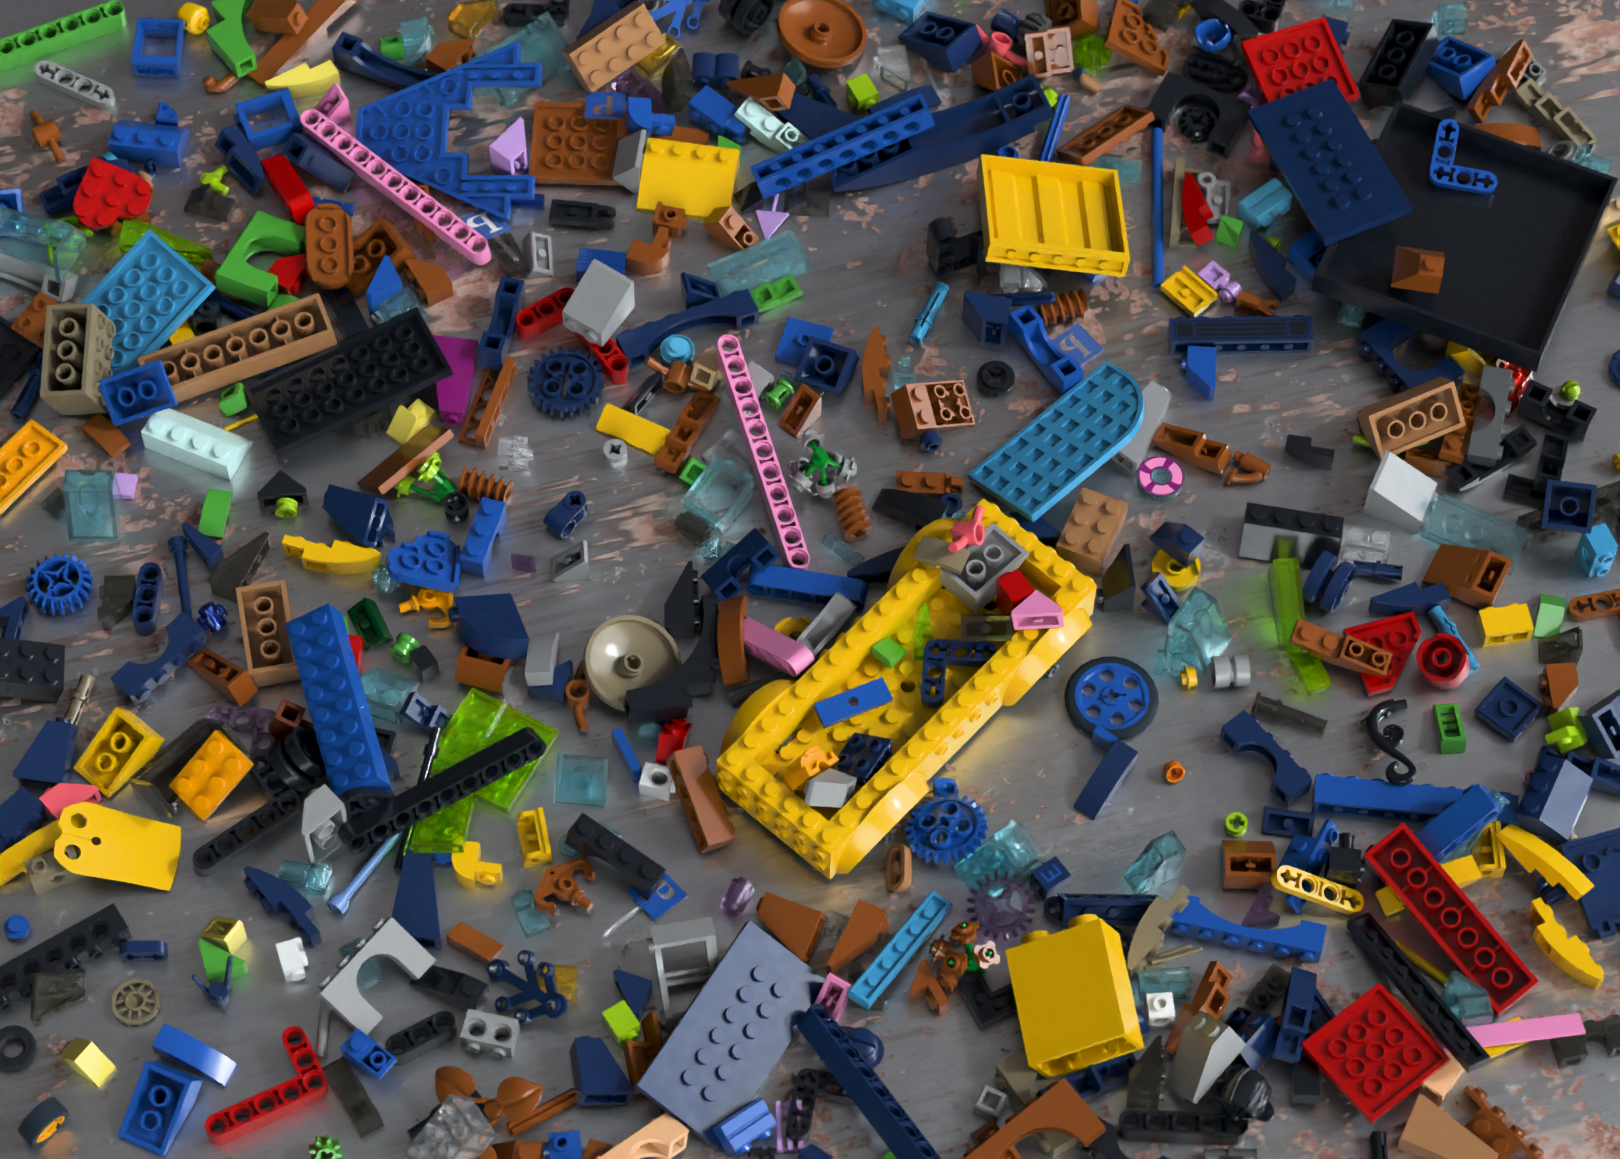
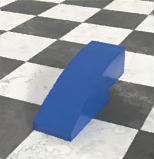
M165 1023L152 1044L155 1054L177 1063L181 1069L224 1088L237 1067V1063L222 1053Z

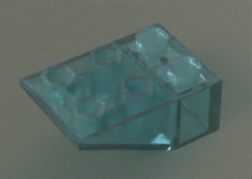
M1012 819L986 840L982 847H978L976 854H969L967 860L963 859L954 868L981 906L984 907L1028 882L1031 872L1049 860L1024 825Z

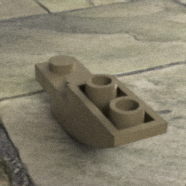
M1182 884L1167 902L1157 896L1144 913L1135 930L1128 954L1126 967L1129 978L1134 973L1140 974L1148 964L1146 962L1151 954L1156 956L1165 944L1162 942L1165 933L1161 930L1165 931L1173 922L1171 917L1177 911L1181 913L1190 903L1188 898L1191 890Z

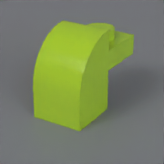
M1569 707L1547 716L1553 732L1544 735L1548 745H1558L1561 754L1580 747L1587 742V733L1578 718V715L1581 714L1579 707Z

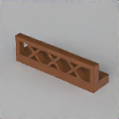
M506 357L498 379L495 381L490 376L493 369L486 368L459 434V443L486 450L517 372L515 358ZM493 388L490 399L485 401L483 392ZM485 408L482 418L477 420L474 415L475 412ZM477 427L475 439L466 436L469 430Z

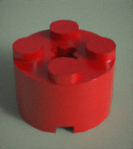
M1438 633L1424 640L1418 648L1416 660L1423 678L1431 686L1439 689L1457 688L1467 677L1470 670V659L1464 645L1455 636L1447 633ZM1447 658V662H1444L1443 664L1439 663V661L1443 662L1444 659Z

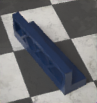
M1057 893V901L1061 904V924L1068 925L1069 920L1079 915L1094 914L1109 926H1138L1144 913L1158 895Z

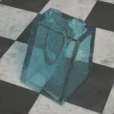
M65 470L63 495L69 541L119 542L123 499L115 470Z
M1195 586L1169 621L1164 647L1165 651L1190 666H1195V669L1205 675L1211 668V657L1220 656L1232 639V634L1217 598Z

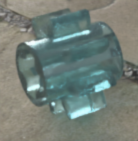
M380 564V568L373 571L372 583H377V590L391 593L395 592L396 587L399 588V585L402 586V582L393 581L389 578L386 564Z

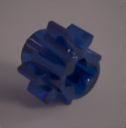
M211 601L198 610L200 617L196 621L205 631L210 629L211 632H216L227 623L224 617L228 615V612L220 603L215 605Z

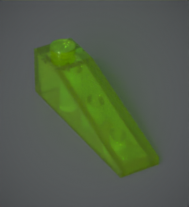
M139 220L123 221L118 242L121 256L133 247L150 229L189 264L203 265L207 258L214 261L213 252L210 248Z

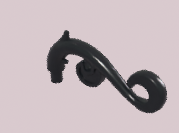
M1406 699L1383 701L1376 705L1368 716L1360 722L1361 725L1367 724L1368 735L1380 750L1407 766L1408 772L1405 774H1399L1395 771L1399 767V762L1393 761L1387 766L1385 771L1386 778L1390 783L1397 786H1405L1412 783L1416 778L1417 770L1415 765L1405 755L1394 748L1403 743V729L1395 724L1387 725L1382 735L1379 731V722L1384 717L1388 719L1389 715L1395 714L1397 710L1407 709Z

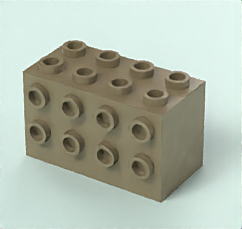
M93 303L47 305L40 397L62 416L107 413V406L99 387L100 383L97 381L112 376L110 368L111 359L114 357L112 339L115 336L116 329L114 323Z

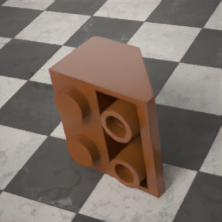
M1221 841L1222 888L1274 890L1271 874L1277 867L1273 841Z

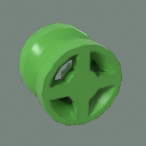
M399 633L396 637V643L392 644L388 651L398 661L409 663L412 659L409 655L410 652L419 648L420 645L410 635Z

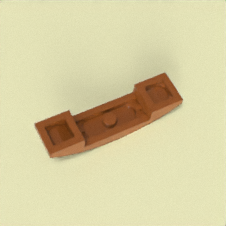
M1490 123L1471 126L1511 141H1526L1528 147L1536 150H1541L1542 148L1539 131L1531 126L1514 123Z
M745 595L723 600L719 608L717 644L722 678L726 688L749 682V660L744 654V619L747 618V597Z

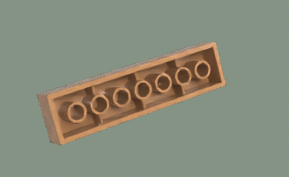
M316 293L138 357L137 359L140 366L161 359L176 401L179 403L321 352L338 343L320 294Z

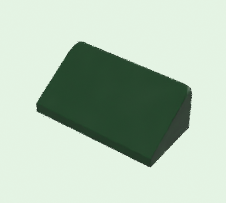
M365 597L347 611L357 634L364 641L366 651L380 647L393 640L375 601Z

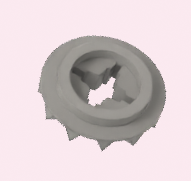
M1570 140L1557 142L1545 151V153L1570 162H1575V157L1579 155L1576 143Z

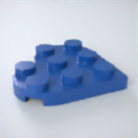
M429 530L426 535L419 537L417 535L414 543L403 542L399 547L390 548L385 561L386 568L389 571L388 576L393 581H401L411 585L456 594L460 574V545L456 546L454 542L449 540L450 535L440 531Z

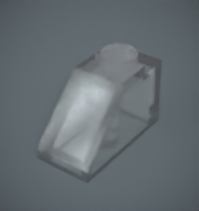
M905 45L878 47L877 57H874L875 71L879 70L880 79L901 93L911 90V76Z

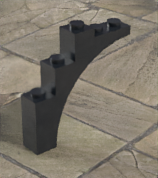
M711 594L701 596L698 607L700 619L699 641L690 657L675 672L664 679L646 687L626 691L623 706L628 725L687 718L689 708H692L691 696L710 693L713 683L716 682L715 671L721 670L717 644L719 609L718 605L713 603Z

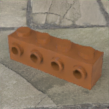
M701 745L673 752L666 759V763L699 852L704 853L728 846L735 839V829L727 817L726 804L718 793L717 780L711 774L707 754L703 752Z

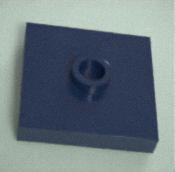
M1504 676L1475 708L1474 714L1514 743L1541 713L1545 705Z

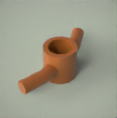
M31 110L29 116L36 125L31 128V132L38 147L43 149L48 146L57 164L65 162L66 159L57 144L58 141L62 140L56 123L53 119L44 122L36 110Z
M647 356L644 360L645 365L655 372H661L662 376H665L662 385L672 393H684L686 387L696 391L701 389L710 394L712 390L690 381L692 368L685 362L672 361L669 367H666L650 356Z
M583 660L579 663L574 680L567 684L565 690L567 706L573 711V716L580 732L589 729L583 712L591 705L590 686L584 681ZM575 694L584 695L580 698L573 697Z

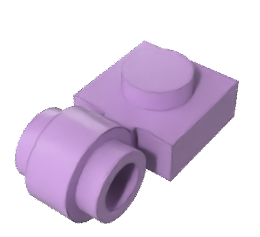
M1214 261L1197 273V276L1214 291L1220 289L1219 297L1225 303L1234 302L1239 291H1242L1241 286L1236 281L1229 282L1230 274Z

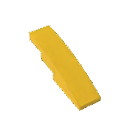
M74 814L71 817V824L74 827L83 828L86 826L87 821L82 814ZM60 819L30 834L0 854V886L5 885L22 871L27 873L24 861L54 850L55 840L63 834L61 827L58 825Z
M1511 823L1496 834L1497 838L1529 873L1537 869L1552 887L1560 882L1576 901L1595 886L1575 865L1558 851L1520 827Z
M1472 855L1441 864V867L1460 889L1483 878ZM1387 887L1375 892L1387 917L1405 909Z

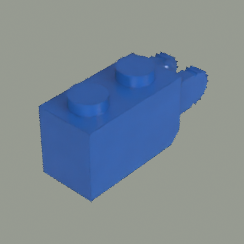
M708 85L688 101L689 117L695 123H700L709 130L711 135L727 137L736 144H742L745 141L746 135L744 132L746 127L734 116L738 110L737 107Z

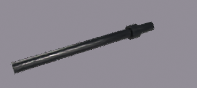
M433 726L429 742L425 744L422 754L424 760L417 784L429 779L434 759L438 757L440 750L438 744L442 733V728ZM416 824L403 831L393 867L396 871H401L405 849L409 850Z

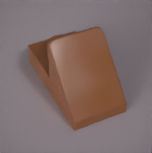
M924 959L920 962L912 983L908 1002L910 1003L925 996L931 1010L935 1009L938 1016L948 1013L949 1001L927 960Z

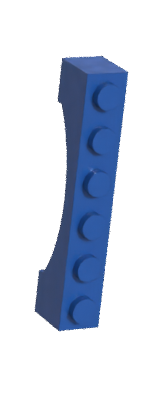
M1189 895L1188 900L1190 903L1181 913L1177 911L1171 917L1173 922L1167 928V930L1180 936L1192 935L1203 941L1215 940L1223 942V944L1230 947L1242 946L1247 947L1253 952L1265 951L1274 953L1275 956L1281 958L1293 957L1304 963H1319L1327 925L1301 920L1300 925L1284 929L1245 927L1215 915L1199 902L1200 897Z

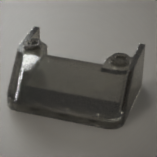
M203 718L190 726L129 778L128 782L160 815L174 818L177 815L175 812L180 807L178 804L181 799L169 785L215 730H220L246 756L250 752L226 721Z

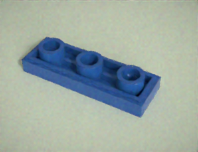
M881 677L817 702L813 708L825 729L892 702L893 698ZM853 702L856 706H852L849 703Z

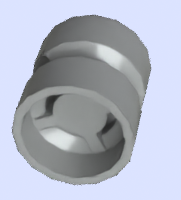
M1226 655L1212 656L1211 679L1213 688L1229 687L1230 683L1238 687L1249 686L1250 664L1248 655H1233L1231 659H1228Z

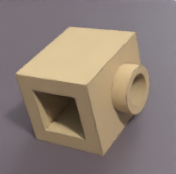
M707 348L702 355L698 354L692 364L693 371L690 381L712 390L719 381H723L716 359V352Z

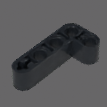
M1243 0L1238 6V11L1260 30L1259 34L1265 35L1278 31L1287 0H1264L1263 3Z

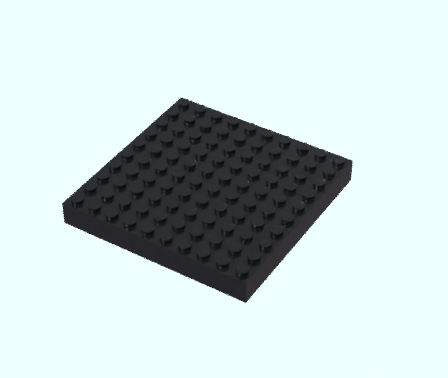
M1396 101L1375 148L1411 204L1412 213L1329 244L1315 271L1311 291L1537 373L1612 200L1618 178L1457 122L1459 134L1453 165L1489 171L1496 176L1497 186L1495 191L1489 195L1435 186L1429 180L1430 164L1438 126L1442 120L1448 118ZM1450 126L1442 129L1445 131L1444 141H1448L1450 133L1454 132L1451 131ZM1441 147L1437 150L1438 155L1442 158L1450 156V150L1446 147ZM1438 170L1437 173H1433L1437 175V179H1441L1442 176H1447L1442 174V170ZM1452 171L1450 173V176H1448L1450 177L1449 182H1452V177L1454 174V172ZM1461 173L1456 176V180L1460 184H1467L1469 177L1467 174ZM1474 176L1472 186H1475L1476 182H1479L1476 181L1478 176ZM1485 178L1484 181L1481 182L1483 183L1484 188H1488L1489 185H1492L1489 183V179ZM1396 246L1444 252V268L1439 294L1391 287Z

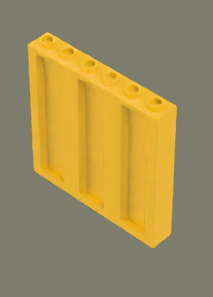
M981 154L976 174L985 262L1125 277L1130 254L1118 170Z

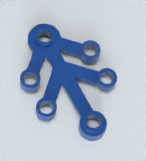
M664 0L670 3L651 12L650 15L656 21L674 12L671 25L666 29L665 34L668 39L675 40L680 36L679 28L686 5L694 2L691 16L685 20V26L689 30H695L700 25L699 17L703 4L710 0ZM690 19L696 22L694 27L689 24ZM670 29L676 31V36L670 34Z

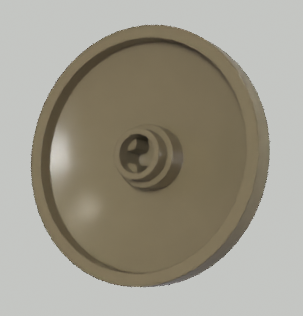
M622 615L605 621L590 636L583 653V669L589 686L603 702L621 711H625L623 701L627 690L646 687L658 682L675 672L682 665L678 647L671 635L656 622L636 615Z

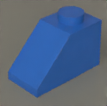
M1188 346L1186 355H1182L1181 369H1185V379L1208 400H1213L1216 388V347Z

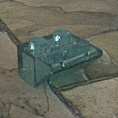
M1451 971L1448 981L1445 982V990L1441 993L1442 1000L1465 1027L1490 1024L1493 1018V1011L1488 991L1458 971Z

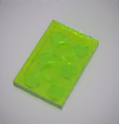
M474 793L418 822L412 843L413 853H464L475 804Z

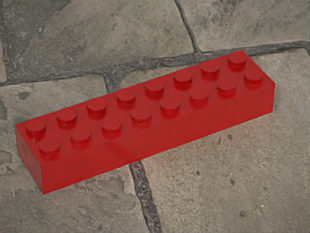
M1404 822L1364 854L1365 862L1497 1018L1538 986V979Z

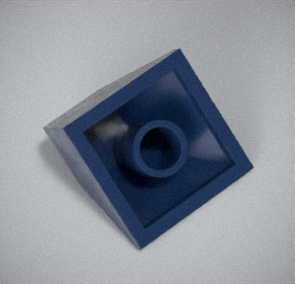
M810 336L794 381L839 395L851 381L859 361V356L854 349Z

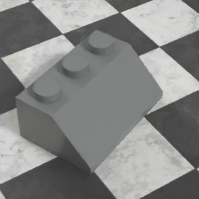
M325 784L320 788L313 789L304 800L301 834L311 868H314L343 844L338 837V831L344 823L348 822L344 803Z

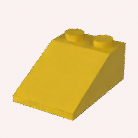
M115 707L73 769L92 785H95L106 797L110 798L152 759L165 739L131 711Z

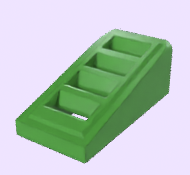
M1458 703L1433 705L1441 754L1465 752L1466 736ZM1454 714V716L1441 717V715Z

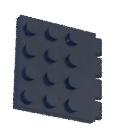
M1620 828L1560 844L1557 847L1559 853L1575 865L1595 885L1588 893L1578 899L1590 933L1595 931L1599 940L1617 934L1615 925L1620 933Z

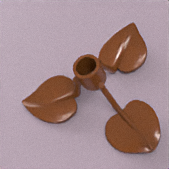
M453 1066L438 1068L435 1072V1090L439 1102L444 1107L450 1110H460L465 1107L467 1100L471 1103L485 1104V1115L490 1118V1122L476 1136L475 1142L469 1139L460 1142L456 1150V1159H497L493 1147L485 1142L480 1143L481 1138L498 1122L499 1118L505 1116L512 1122H520L528 1118L539 1103L543 1086L520 1077H509L500 1083L497 1097L492 1099L488 1097L473 1098L470 1095L476 1090V1083L467 1071Z

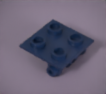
M854 732L838 755L840 760L831 769L858 777L859 780L857 782L863 787L884 766L888 757L891 756V743L893 740Z

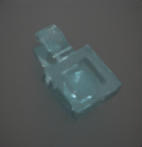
M910 357L900 358L899 373H894L893 392L905 384L918 383V373H911Z

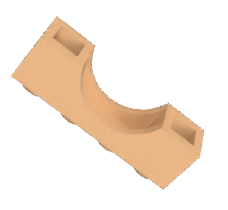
M666 1112L658 1118H653L648 1125L639 1131H634L629 1138L621 1143H616L608 1152L602 1156H597L595 1159H639L643 1157L671 1159L686 1148L689 1130Z

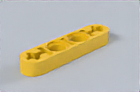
M1284 865L1275 869L1271 874V882L1276 889L1343 914L1352 915L1359 912L1364 906V899L1360 892L1297 868ZM1302 880H1307L1310 883V893L1303 890ZM1325 888H1329L1333 892L1334 898L1332 901L1325 897Z

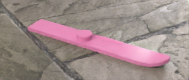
M1579 1013L1466 1027L1482 1047L1586 1033ZM1435 1036L1433 1039L1443 1051H1449L1439 1038Z

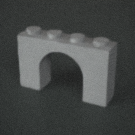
M392 917L385 920L383 918L379 919L371 928L374 932L368 939L363 937L354 946L356 952L350 958L345 956L336 965L338 971L332 977L327 975L319 983L318 987L320 990L316 993L354 1031L358 1028L366 1035L383 1017L361 996L357 988V973L362 963L374 955L387 956L415 980L419 979L436 961Z

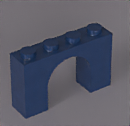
M1384 318L1360 333L1357 344L1360 353L1373 363L1375 370L1378 373H1382L1388 380L1389 385L1399 393L1440 376L1454 381L1456 388L1463 381L1465 371L1451 356L1446 357L1429 369L1421 371L1407 369L1396 361L1392 351L1414 337L1418 330L1416 328Z

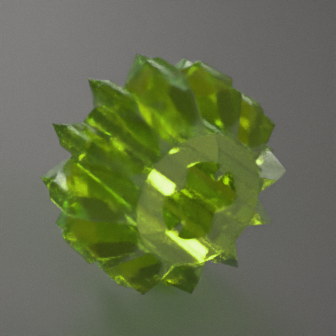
M1093 33L1089 37L1084 34L1082 39L1078 38L1073 49L1076 64H1081V67L1084 69L1088 67L1091 72L1094 68L1101 71L1103 66H1108L1110 57H1112V51L1103 46L1105 41L1103 35L1096 37L1095 33Z

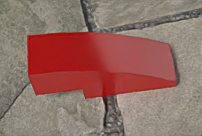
M1189 171L1185 173L1183 182V214L1189 233L1199 247L1214 238L1206 221L1212 218L1214 214L1198 183Z

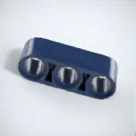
M153 562L145 563L139 569L132 608V621L135 631L144 637L152 635L157 629L164 588L161 568ZM146 598H152L149 601H143ZM144 619H148L147 622H144V623H141V622H140V621H142V620H144Z

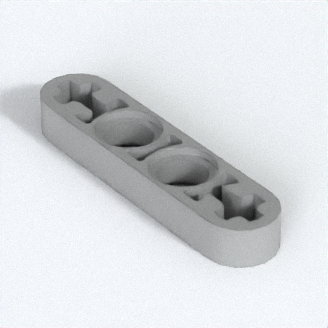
M47 60L38 62L34 68L37 80L44 85L102 110L109 109L115 104L114 92L108 86ZM64 77L71 79L67 84L59 83L60 79ZM82 86H89L91 88L86 93L78 91Z

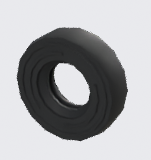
M18 1025L6 1026L0 1029V1069L9 1073L26 1069L34 1061L37 1054V1043L33 1034L26 1028ZM12 1040L20 1041L23 1044V1050L18 1056L10 1058L3 1053V1048L7 1042Z

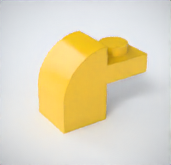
M454 840L451 856L455 878L462 886L475 890L476 881H480L485 885L502 884V864L480 862V843Z

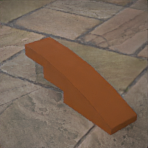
M1520 39L1499 60L1473 95L1466 109L1475 124H1483L1491 107L1500 106L1508 89L1517 88L1533 56L1524 39Z
M701 389L696 392L679 414L677 424L667 435L665 445L654 458V466L673 474L678 471L720 402L719 397Z

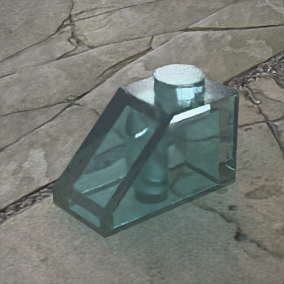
M427 16L400 21L407 66L415 68L432 49L431 39H434L435 35L433 25H428Z

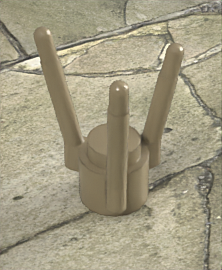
M1186 944L1156 956H1149L1146 960L1148 964L1144 968L1146 978L1153 977L1154 983L1161 981L1192 983V978L1163 976L1162 973L1167 972L1165 962L1201 952L1203 948L1196 947L1190 949L1191 944Z

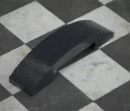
M1521 425L1505 435V438L1499 443V445L1504 446L1501 460H1496L1494 467L1468 463L1463 460L1462 465H1455L1445 471V474L1459 491L1472 488L1514 464L1537 445V441Z

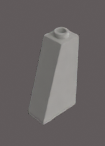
M1151 381L1142 390L1145 414L1139 431L1126 446L1110 458L1134 476L1138 473L1152 439L1170 403L1171 393L1166 387L1158 385L1154 381Z

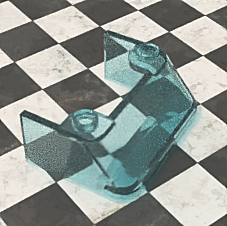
M0 207V235L56 248L52 255L56 282L61 283L87 244L85 232L67 222Z

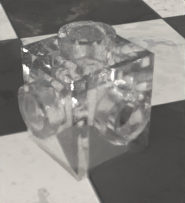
M519 435L499 437V470H510L513 472L528 470L529 461H533V446H529L528 437Z

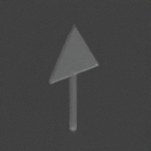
M921 57L920 61L927 77L942 101L937 111L949 109L952 87L938 90L925 59Z

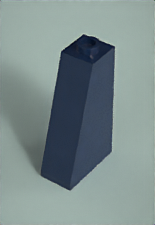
M795 92L790 109L774 111L777 116L786 123L792 124L810 140L860 119L853 114Z
M405 849L392 918L423 948L441 950L442 941L431 853L423 849Z

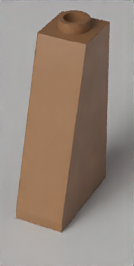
M1421 1094L1417 1097L1397 1146L1398 1149L1421 1159H1497L1499 1155Z

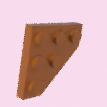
M1114 0L1103 46L1163 77L1168 69L1170 55L1166 49H1162L1158 44L1157 40L1159 37L1150 23L1146 24L1141 17L1143 12L1139 5L1129 0Z

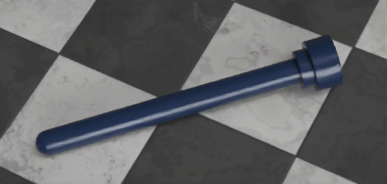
M174 536L169 538L167 543L169 552L175 558L181 610L193 619L184 558L188 550L187 538L184 536Z

